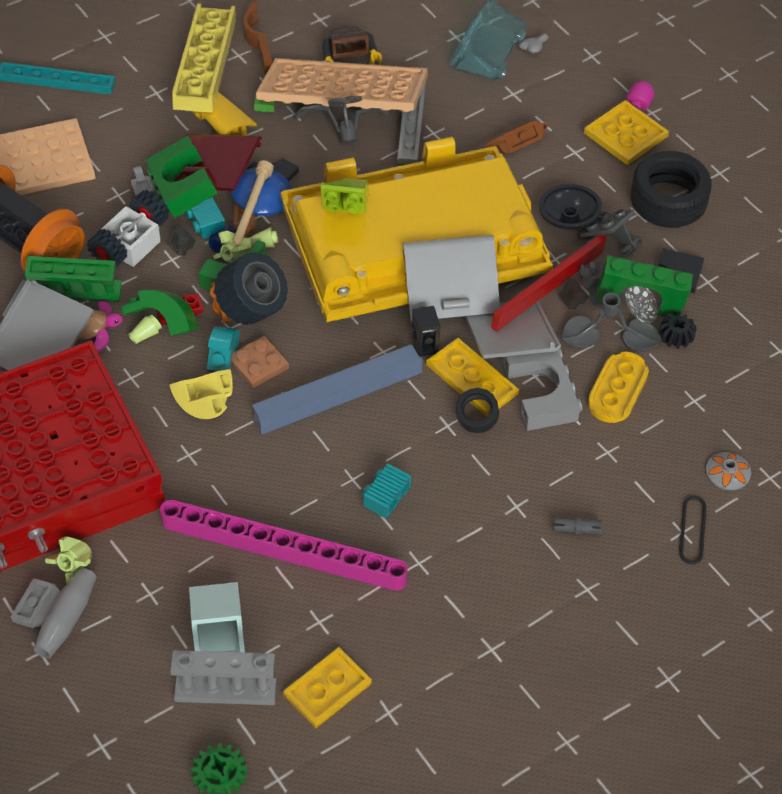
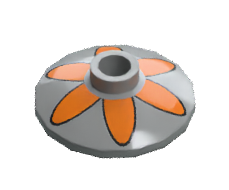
M720 452L708 460L706 475L710 482L718 488L738 490L749 483L751 468L748 462L740 455L732 452Z

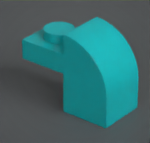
M221 326L213 328L208 342L210 349L206 369L222 371L231 368L233 351L238 350L241 330Z

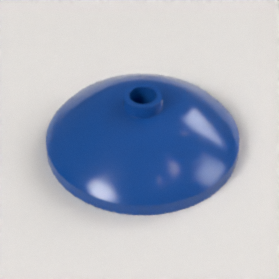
M256 167L246 169L235 191H231L234 202L243 210L246 208L257 179ZM273 170L272 175L264 181L252 214L270 216L284 211L281 192L292 189L287 178Z

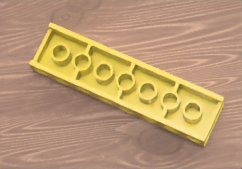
M200 3L197 4L172 91L174 110L213 113L236 24L235 6H231V10L202 8Z

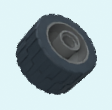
M251 252L224 266L217 274V279H215L214 290L221 310L227 317L233 319L234 322L242 323L243 325L255 324L273 315L283 307L287 300V280L283 270L280 269L279 265L272 258L262 253Z

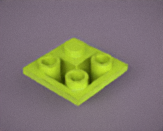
M346 178L321 184L323 209L332 212L338 210L348 211L351 214L365 213L369 192L368 180Z

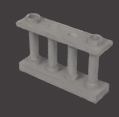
M173 650L171 675L176 676L175 702L275 705L277 684L276 678H273L275 654Z

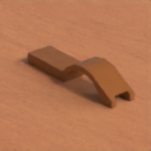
M252 2L244 15V38L248 44L258 48L266 75L272 65V58L265 33L251 28L259 23L256 13L258 12L257 2Z

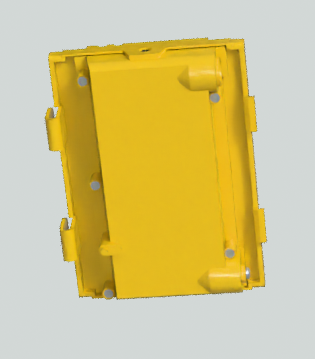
M453 137L424 142L422 162L357 175L354 157L325 163L324 180L326 183L346 178L368 180L369 192L365 213L351 214L348 211L338 210L332 212L323 209L321 184L325 182L281 192V201L291 234L317 304L320 306L326 322L409 304L403 243L493 235L498 284L548 273L553 269L543 236L531 213V201L523 185H518L506 158L503 157L502 153H499L496 146L455 154V141Z

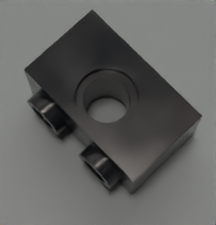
M434 306L420 307L412 310L411 338L419 357L439 352L441 325Z

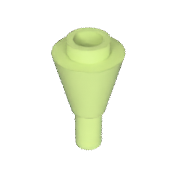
M271 227L247 238L253 246L257 240L265 242V247L275 248V243H278L276 230L272 231Z

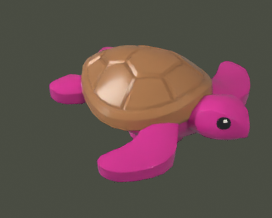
M104 301L97 303L100 310L93 309V314L79 336L80 339L96 338L94 346L97 352L103 350L109 343V335L106 328L118 326L123 322L122 317L117 313H113L112 307Z

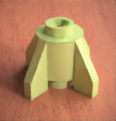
M224 231L218 234L221 243L225 244L221 247V253L213 255L214 259L222 257L225 261L233 262L241 256L249 254L252 250V244L247 238L243 237L241 244L236 246L233 244L235 234L230 231Z
M63 537L59 540L61 552L47 557L45 561L48 564H58L61 570L67 572L65 577L66 583H68L80 568H84L91 563L92 553L90 547L85 542L71 537Z

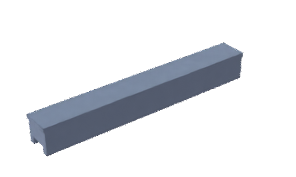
M412 344L255 403L252 405L255 413L253 419L261 435L421 374L422 358L419 357Z

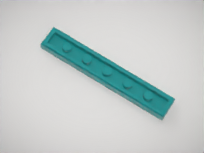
M1 62L0 81L112 94L116 83V77L111 75Z

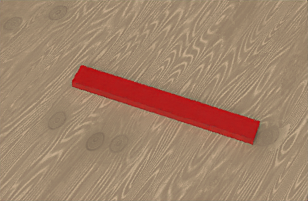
M598 235L496 310L493 315L491 328L498 332L577 273L581 265L586 266L601 255L606 237Z

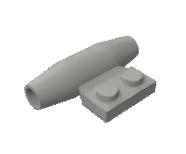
M80 568L61 591L55 584L33 578L10 617L12 622L30 628L41 626L33 648L38 655L44 658H51L72 632L88 604L97 578L91 570Z

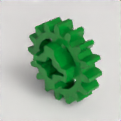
M218 743L217 749H213L211 745H208V752L205 753L200 750V759H193L195 766L191 768L192 776H194L193 784L198 785L200 793L206 790L207 794H231V790L240 791L239 783H246V777L244 776L248 774L247 766H245L246 759L245 757H240L239 749L232 752V745L230 744L226 749L222 748L221 743Z

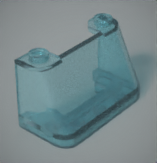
M488 0L470 23L448 65L456 70L491 80L502 79L507 72L505 61L517 41L520 43L525 37L526 33L524 31L527 24L494 0Z

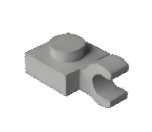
M141 166L134 167L135 179L131 180V186L135 197L143 190L153 191L154 195H156V189L151 182V176H144Z

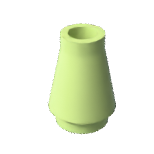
M151 314L148 317L145 316L128 336L134 344H138L158 334V330L162 327L159 321Z

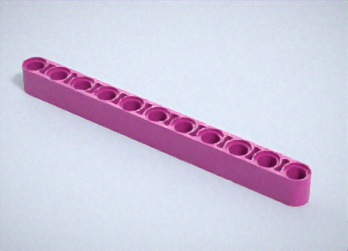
M167 500L160 506L163 527L174 532L391 590H401L407 584L408 567L404 561L176 500Z

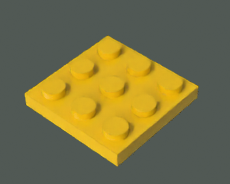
M624 100L585 127L584 134L623 163L629 165L666 139L669 131Z

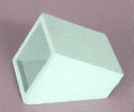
M238 582L189 587L195 651L245 653Z

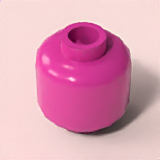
M645 81L633 83L626 96V101L639 110L648 109L655 96L653 87Z

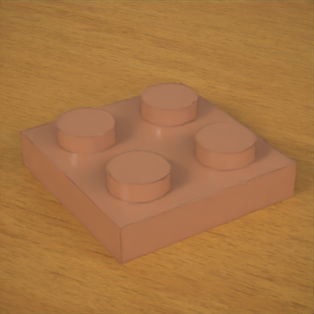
M265 336L233 352L231 365L252 389L289 369V363Z

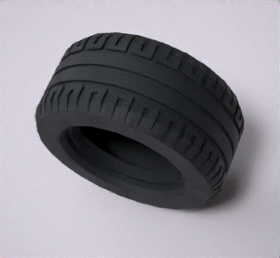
M661 151L646 157L637 165L633 176L630 198L637 213L648 222L660 227L679 228L697 221L705 213L710 197L712 180L706 167L691 155L677 151ZM663 182L675 183L686 188L690 193L685 196L676 197L664 195L656 191L652 185Z

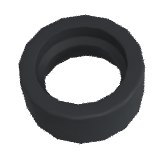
M472 388L463 392L456 403L457 419L461 426L469 432L483 433L492 429L499 417V407L495 396L482 388ZM473 400H485L490 405V415L485 420L479 422L468 420L464 413L465 406Z

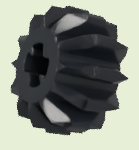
M677 312L674 316L669 313L667 318H663L661 321L659 335L662 337L663 343L668 342L669 347L674 345L677 349L680 346L687 348L689 343L694 341L697 328L694 325L693 319H687V314L680 316Z

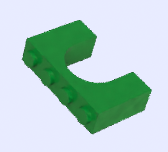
M189 136L182 138L146 159L149 166L146 170L152 178L151 182L156 188V193L159 195L160 200H164L163 204L167 205V210L172 213L174 218L218 194L214 183L204 168L180 181L173 182L184 171L186 166L192 167L202 161L197 148Z
M607 256L597 282L594 301L602 302L604 295L607 293H615L619 296L624 289L629 287H646L660 294L658 315L668 316L670 313L675 316L677 312L680 315L691 292L693 274Z

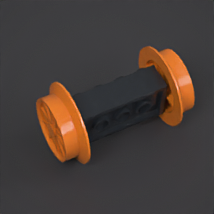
M0 165V239L21 254L23 271L25 272L27 256L78 259L84 248L85 234L82 228L79 227L76 214L69 209H58L47 214L15 192L16 180L14 173L8 167Z

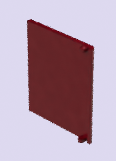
M186 134L197 148L202 161L192 167L186 166L184 171L173 182L180 181L204 168L214 183L216 190L235 191L256 147H261L260 140L262 137Z

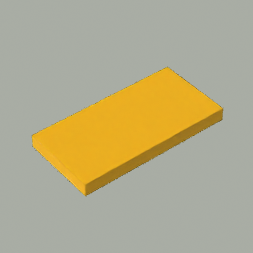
M459 338L426 360V365L460 395L472 388L486 389L495 396L498 407L501 408L519 394V389ZM477 399L470 402L486 417L490 415L491 408L485 400Z

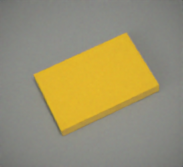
M338 647L283 690V696L317 728L371 685L372 679Z

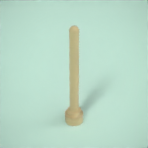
M259 161L256 167L257 179L233 239V244L236 246L242 242L265 179L272 175L274 166L268 161Z

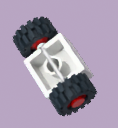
M141 191L130 202L131 209L125 206L87 241L88 251L92 252L91 256L95 257L96 260L115 261L116 267L123 261L134 267L160 242L159 227L170 216L168 215L170 212L167 210V205L163 204L164 200H160L159 195H154L153 191Z

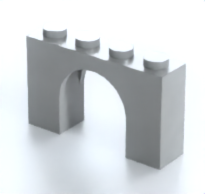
M561 348L554 352L502 357V364L508 379L527 375H541L551 380L556 386V390L551 394L522 400L520 414L526 431L578 421L579 413L582 412V403L579 398H576L574 382L569 380L568 366L563 364Z

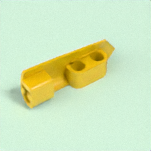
M219 92L213 113L192 111L199 120L206 119L219 135L246 136V126H257L251 118Z

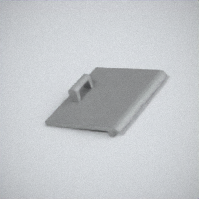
M493 235L403 243L410 321H412V310L420 307L434 306L438 319L490 314L500 308Z
M27 280L0 324V367L8 371L73 347L94 310L37 283L36 280Z
M539 301L498 332L491 328L494 313L464 316L483 359L554 352L561 347ZM500 302V307H502L507 302Z

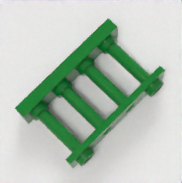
M27 256L26 280H36L37 283L70 299L120 302L122 281L114 280L115 261Z

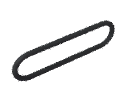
M697 496L688 497L683 504L680 557L688 564H697L703 558L707 507L705 501ZM692 499L699 500L703 504L700 555L695 561L687 560L683 555L686 509L688 501Z

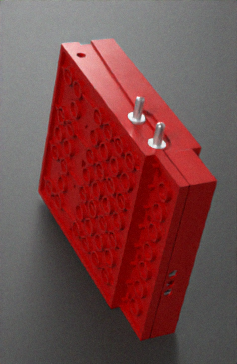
M92 340L0 373V572L59 549V540L63 537L82 540L160 509L162 503L165 502L164 492L161 488V485H163L161 473Z

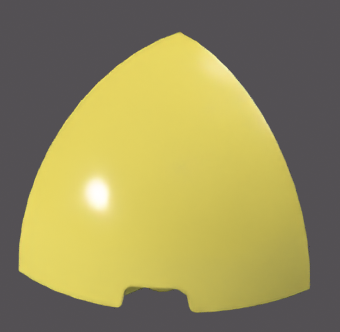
M230 369L222 370L198 378L182 380L169 386L175 400L184 411L199 419H211L220 416L227 409L225 405L227 397L232 395V374Z

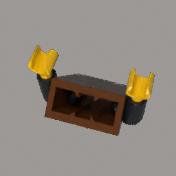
M358 26L332 29L331 35L322 43L323 58L326 59L324 62H334L332 58L336 59L371 53L370 65H374V60L378 61L379 65H381L382 55L376 52L377 47L373 36Z

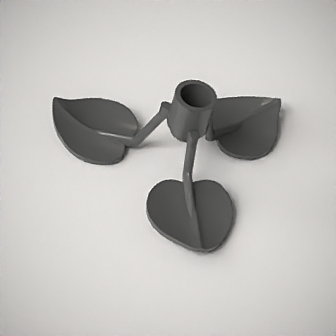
M347 96L345 98L329 100V106L320 104L302 107L297 111L295 117L297 120L303 115L326 110L337 128V133L341 135L342 143L357 141L356 130H358L357 123L360 114L383 113L388 115V110L360 108L354 111L355 118L353 124L352 120H348L346 104L359 102L362 100V96ZM342 105L345 121L340 122L341 126H339L330 106Z
M597 285L591 287L589 292L592 304L598 307L602 306L596 321L592 324L591 320L585 316H575L565 324L561 336L562 341L572 347H590L600 338V332L595 327L598 326L602 316L614 317L619 315L622 326L626 330L623 333L622 339L629 349L645 351L661 343L658 331L649 322L642 319H633L629 326L626 325L622 314L623 311L619 309L620 304L625 298L624 290L619 296L615 293H607L604 295L603 301L598 302L594 301Z

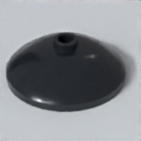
M564 184L546 191L540 199L539 209L541 216L549 224L560 229L577 230L593 224L600 217L602 202L593 190L585 186Z

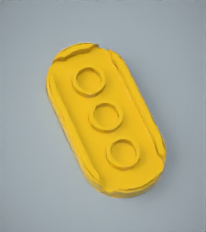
M625 351L617 355L613 354L606 360L588 398L589 411L595 418L607 423H616L623 421L630 415L645 385L649 372L648 366H646L641 356Z

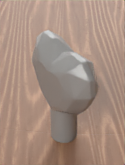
M544 33L537 38L523 39L519 43V48L532 54L539 53L542 49V43L548 40V36Z

